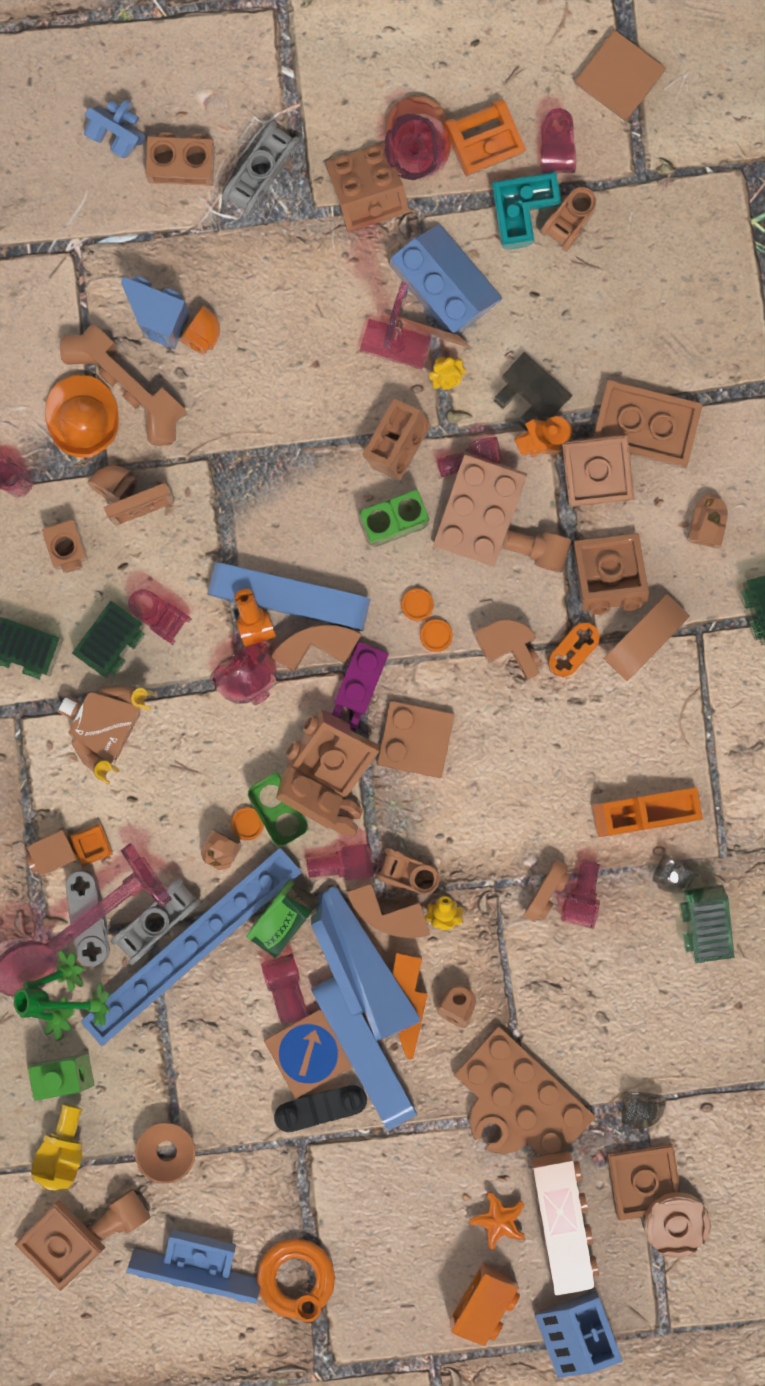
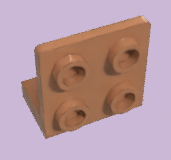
M387 143L371 146L325 162L339 200L347 232L410 213L404 186Z

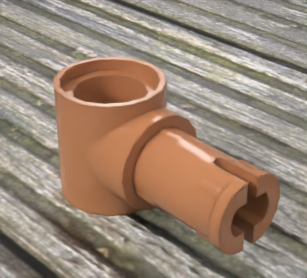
M508 530L503 549L531 557L530 560L535 561L534 565L562 573L571 540L552 533L544 532L542 536L537 535L535 538Z
M134 1189L110 1203L108 1205L110 1209L106 1210V1215L87 1228L101 1242L115 1232L121 1233L125 1231L127 1234L149 1220L151 1216Z

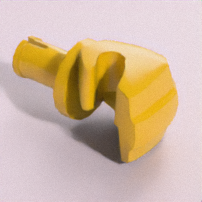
M62 1104L56 1131L51 1134H44V1143L38 1149L31 1168V1179L48 1191L69 1189L75 1181L82 1159L81 1149L83 1143L75 1138L78 1121L83 1110L80 1107Z

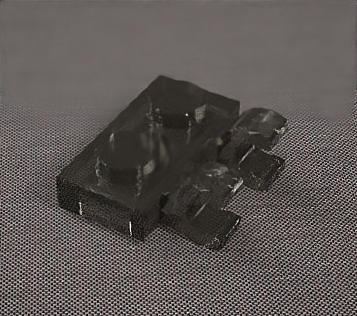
M523 352L502 375V379L508 384L495 396L494 402L504 409L519 393L532 405L518 421V424L528 431L525 423L533 419L538 420L542 415L547 420L554 417L571 399L572 394L529 355Z

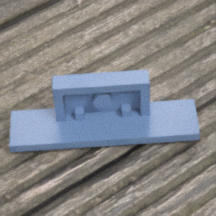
M174 1229L170 1233L166 1255L134 1248L127 1268V1273L144 1279L150 1278L170 1283L174 1286L200 1290L207 1294L233 1298L240 1302L256 1304L260 1291L256 1277L231 1272L236 1244Z

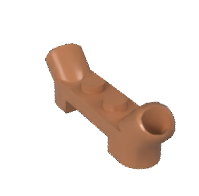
M93 323L82 335H64L60 340L61 360L66 365L97 364L102 369L98 374L110 386L113 387L117 383L126 391L122 397L135 409L141 405L146 410L147 441L150 444L166 446L176 441V422L187 411L167 391L161 387L154 396L149 394L110 357L117 347Z

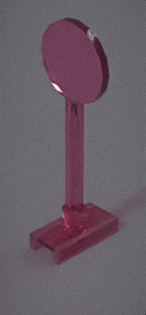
M402 281L389 323L386 324L369 319L360 352L422 370L431 337L403 329L401 315L409 283Z
M129 843L120 850L133 872L122 881L123 884L47 943L33 940L17 943L0 956L1 993L14 997L17 990L23 989V982L35 981L54 973L57 968L56 953L131 895L134 897L144 889L161 907L172 900L145 857L140 856L132 843Z

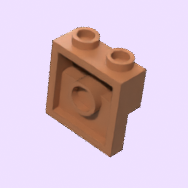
M639 533L574 541L578 586L583 611L590 610V613L593 615H602L609 612L611 607L623 606V609L626 611H635L640 609L644 603H648L649 589Z
M321 710L317 717L314 715L308 717L303 726V733L305 734L300 741L293 740L289 744L285 753L287 766L301 772L345 800L379 753V746L351 731L349 723Z

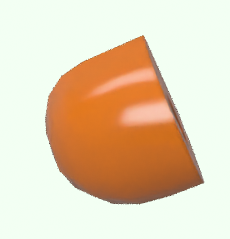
M202 305L179 341L200 354H205L207 350H213L220 336V324L216 315L206 306Z

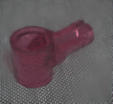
M498 437L480 439L469 443V448H465L467 453L504 465ZM465 452L437 458L441 477L458 473Z
M0 452V489L13 497H24L32 489V476L29 472L18 466L11 457H5ZM18 473L17 483L9 487L11 476Z
M370 844L341 847V851H336V855L307 859L309 878L339 875V878L345 877V880L374 877Z
M585 860L581 861L575 889L572 888L571 893H567L561 922L594 929L600 900L597 899V894L595 893L600 864Z

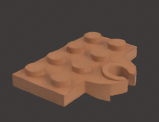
M499 1026L495 1028L454 1074L477 1097L470 1109L468 1120L474 1139L477 1141L482 1137L483 1128L487 1124L494 1123L500 1128V1137L495 1142L488 1143L485 1147L486 1150L493 1153L508 1154L516 1152L526 1144L540 1156L565 1152L596 1118L593 1113Z

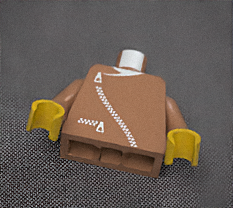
M126 685L100 687L96 693L89 691L83 703L68 695L64 698L58 713L74 720L68 732L73 736L72 746L82 763L94 772L96 778L109 785L111 783L106 779V775L110 770L116 773L119 772V769L113 764L116 763L142 710L151 709V707L145 705L144 701L147 695L155 696L153 691L144 688L137 689Z

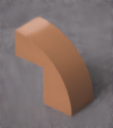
M666 594L603 659L628 681L685 623L690 615Z
M322 625L310 627L286 639L275 650L271 658L295 673L310 646L313 645L345 665L362 635L340 626Z
M372 883L347 891L349 900L358 914L377 930L403 938L430 935L420 902L382 914Z

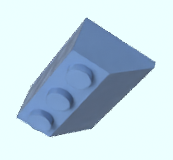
M440 224L415 237L390 258L392 270L446 332L459 336L502 300L500 294Z

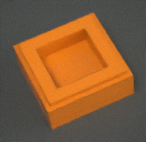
M102 824L70 836L82 867L113 855Z

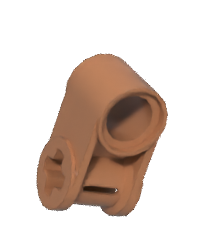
M578 187L571 191L540 231L543 236L548 234L560 243L562 250L565 252L571 248L595 212L597 199L592 190L586 187ZM577 198H584L589 202L590 208L587 211L579 212L575 210L572 202Z
M386 847L385 853L387 856L380 873H376L375 879L424 895L430 894L438 888L440 876L434 867ZM397 860L398 862L396 868L394 870L393 875H391L393 866L395 864V861ZM422 870H428L434 875V884L429 889H422L416 884V876Z

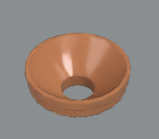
M163 1122L150 1126L139 1137L135 1147V1159L139 1170L145 1177L156 1183L168 1184L181 1180L191 1170L195 1161L196 1150L192 1137L184 1128L174 1123ZM163 1141H170L176 1146L177 1154L171 1160H164L158 1155L157 1147Z

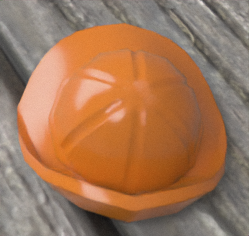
M72 375L58 382L51 389L46 402L45 421L54 444L62 452L74 457L91 458L104 451L114 441L119 427V414L117 403L111 391L103 382L91 376Z

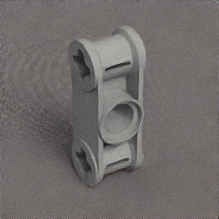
M274 121L267 126L258 144L238 173L230 180L222 194L224 201L230 200L240 206L249 217L258 208L264 194L284 165L292 158L301 141L297 136L292 138L277 128L278 124ZM259 163H264L270 167V170L263 175H259L253 171V167Z
M78 871L71 874L66 881L69 919L79 960L86 966L94 967L105 962L110 954L107 920L97 877L88 871ZM81 876L84 882L89 881L90 888L85 889V895H82L81 890H75L74 884L79 883V877ZM91 942H94L95 947H101L102 953L96 956V960H94L92 955L86 954V949L91 947Z
M181 877L159 896V899L135 921L130 922L110 941L113 945L117 944L130 958L129 963L132 966L151 950L154 944L173 926L186 918L203 902L200 898L196 899L183 885L184 880ZM151 913H159L163 916L165 923L162 930H154L150 927L148 919Z

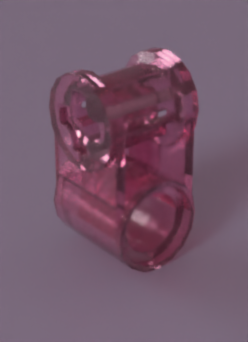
M562 108L552 109L548 112L542 124V174L552 172L575 173L574 122L571 114ZM554 120H558L559 125L564 126L561 132H556V128L552 126Z
M147 589L135 591L128 600L130 612L171 645L175 644L174 638L186 622L190 623L192 618L169 602H165ZM141 596H148L153 601L152 609L145 614L138 613L135 609V602ZM175 617V620L173 621V623L170 625V627L168 628V630H166L167 626L170 624V622L172 621V619Z

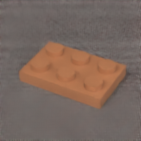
M607 380L593 438L628 434L630 455L686 469L703 404Z
M465 452L433 546L495 567L528 473Z

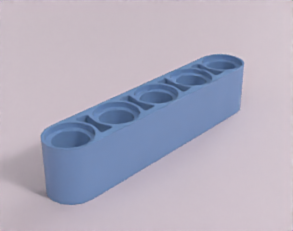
M218 562L214 563L207 595L235 602L234 596L239 590L250 589L260 608L358 631L364 630L371 601L370 598Z
M334 976L311 988L317 1003L387 1130L390 1131L417 1116L418 1114L383 1049L379 1042L375 1040L363 1013L351 1015Z

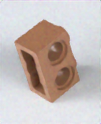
M166 132L156 133V137H147L146 177L148 183L213 186L215 158L213 139H208V136L203 134H190L188 138H175L174 134ZM163 151L173 154L172 160L166 164L156 161L158 154ZM194 153H202L206 156L204 162L200 165H192L188 160Z
M393 398L362 455L372 469L401 481L431 424L421 410Z

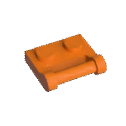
M502 98L492 102L488 108L458 120L452 118L442 123L444 133L450 140L466 177L523 154L526 151L507 104ZM495 118L499 120L500 126L464 140L461 132Z

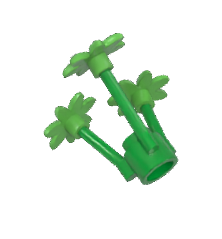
M63 950L59 951L60 961L53 962L54 967L57 969L56 972L35 981L23 982V989L17 990L14 996V1007L20 1017H33L45 1020L48 1024L45 1027L44 1034L49 1035L54 1032L56 1040L61 1039L62 1030L71 1031L72 1026L66 1019L74 1015L75 1011L73 1009H87L88 1012L95 1013L94 1026L99 1025V1023L100 1026H104L106 1024L105 1014L110 1012L109 1006L105 1004L109 998V993L104 991L102 983L98 984L97 991H92L93 999H88L87 1002H67L66 997H63L60 1002L52 999L49 1001L47 992L38 988L57 979L59 983L66 981L70 992L75 989V984L79 987L83 986L84 982L79 974L84 971V967L75 965L76 954L74 952L68 956Z

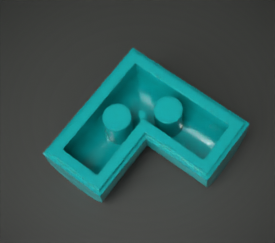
M556 172L492 182L502 248L512 250L532 245L535 240L530 211L561 206Z

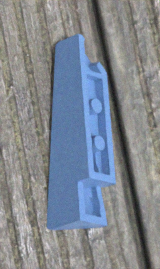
M331 887L316 895L320 901L316 905L318 912L311 917V927L351 1015L366 1013L376 1041L390 1038L420 1022L419 1015L337 887Z

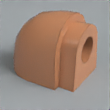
M110 465L98 469L87 484L99 495L114 503L130 497L136 488L137 480L133 478L131 471L117 465Z
M455 985L449 988L437 1007V1013L451 1024L466 1028L476 1006V997L473 991L463 985Z

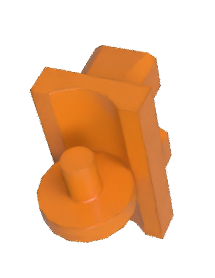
M554 416L547 421L533 419L525 423L528 431L515 437L514 440L522 456L529 454L531 457L539 454L556 455L563 451L561 444L569 440L572 428L569 421L564 417Z

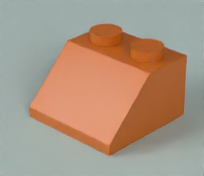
M483 1262L450 1318L451 1332L483 1346H486L489 1339L494 1341L503 1327L504 1323L500 1320L505 1311L511 1312L520 1298V1294L517 1293L519 1289L518 1283Z

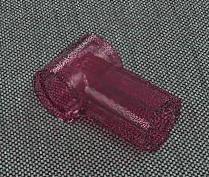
M293 954L262 962L263 976L268 990L272 991L281 1024L290 1023L309 1016L299 985L301 980Z

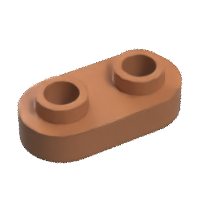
M558 859L555 860L523 914L524 917L534 923L538 917L542 920L546 918L554 904L549 901L555 889L561 892L570 877V874L566 873L568 865Z

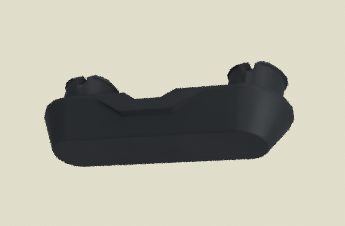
M348 1085L309 1095L279 1105L274 1114V1122L280 1130L294 1132L353 1116L365 1109L367 1095L361 1087L356 1085Z

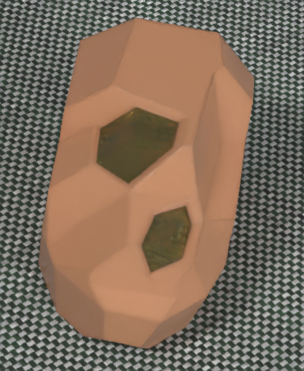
M707 493L699 499L692 515L688 542L717 549L721 547L728 511L726 504L718 495Z
M212 829L202 846L201 856L206 864L217 870L228 869L234 862L242 845Z

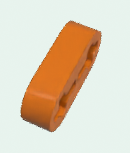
M580 623L575 626L551 653L548 660L549 670L555 676L562 678L573 674L597 647L600 639L597 628L590 623ZM588 629L592 633L590 639L593 643L591 645L585 643L577 650L573 647L579 640V636L576 634L577 631L580 630L584 633ZM569 650L572 651L574 655L568 662L572 666L571 669L563 668L561 671L557 670L556 665L558 662L555 657L557 655L564 657Z

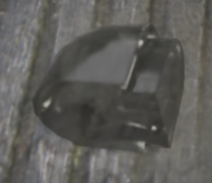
M664 853L654 871L652 881L657 883V887L660 890L672 894H682L691 890L698 883L702 874L690 865Z
M623 1092L622 1123L629 1125L631 1129H646L654 1126L663 1117L667 1099L653 1093Z

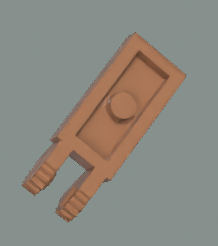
M292 767L283 770L276 799L327 829L331 828L348 837L357 834L358 826L350 819H360L363 809L359 805H356L351 800H343V797Z

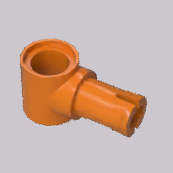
M239 590L234 596L240 613L236 624L245 648L275 638L276 635L267 609L262 610V608L258 607L252 590Z

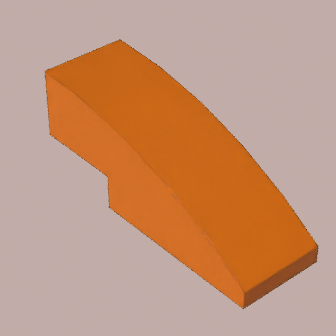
M697 787L592 805L598 837L703 820Z
M396 951L393 976L420 1017L418 1024L398 1033L406 1058L413 1059L428 993L415 989L422 957Z

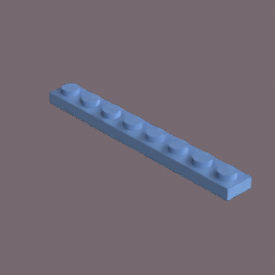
M280 847L109 996L105 1004L109 1006L110 1012L105 1014L106 1024L104 1026H100V1023L94 1026L95 1013L88 1014L80 1022L101 1046L105 1045L277 895L288 880L293 881L302 871Z

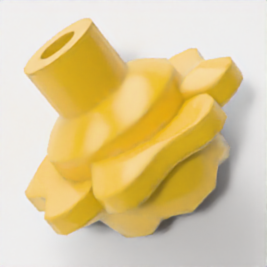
M440 357L435 361L434 371L429 374V379L432 380L434 389L441 387L443 390H450L460 385L462 376L467 371L463 367L462 359L454 360L452 357L447 359Z
M443 896L435 904L427 905L428 913L425 915V920L432 922L434 928L444 931L463 923L462 915L464 914V909L457 907V903L452 901L450 897Z

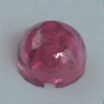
M407 113L397 117L394 120L397 122L392 130H388L385 136L384 150L390 167H395L401 174L398 176L408 180H422L436 175L446 165L451 151L449 133L444 125L432 115Z
M258 643L233 654L228 658L231 663L225 669H222L219 665L210 675L212 684L223 698L234 704L252 702L253 705H257L270 696L268 691L275 684L277 665L267 645L263 644L261 648Z

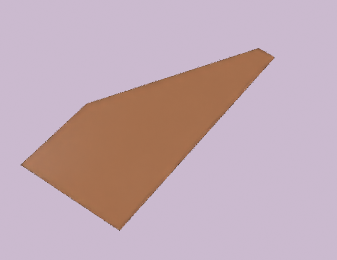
M385 312L391 317L441 339L472 349L458 335Z

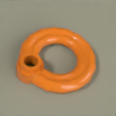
M292 1238L280 1241L267 1250L259 1263L256 1280L260 1286L259 1294L268 1308L283 1317L300 1319L303 1322H312L319 1317L322 1308L333 1294L335 1273L333 1263L324 1249L310 1240ZM294 1258L303 1259L308 1262L314 1269L316 1277L315 1285L311 1292L297 1299L283 1294L278 1288L276 1281L277 1271L281 1264ZM310 1301L314 1304L315 1310L313 1313H306L303 1310L305 1302Z

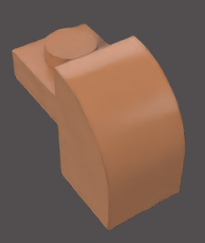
M500 620L474 632L473 635L488 664L512 652L526 681L539 674L537 667L542 665L533 648L528 650L526 644L534 641L536 636L526 625L514 620Z

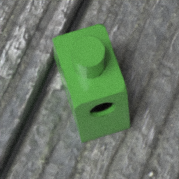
M89 1053L27 1065L34 1101L79 1093L95 1086Z

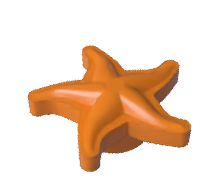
M488 1192L487 1197L490 1200L488 1212L471 1218L469 1220L470 1225L478 1224L488 1229V1247L491 1251L495 1250L496 1242L503 1235L513 1239L524 1240L525 1234L518 1231L514 1220L519 1216L524 1207L523 1201H518L515 1206L503 1207L500 1200L492 1192Z

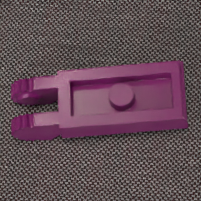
M361 642L357 644L334 701L336 705L332 712V715L341 718L340 714L343 707L355 711L352 720L349 721L350 730L353 732L356 731L362 714L365 715L389 656L388 653Z

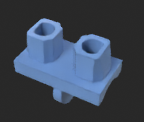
M125 99L121 105L112 100L109 102L107 109L115 115L110 114L99 106H96L94 109L89 107L84 115L89 118L84 135L100 143L103 141L108 130L117 136L110 150L121 158H128L135 147L143 145L147 138V135L125 123V121H128L135 126L139 120L138 116L131 113L133 102Z

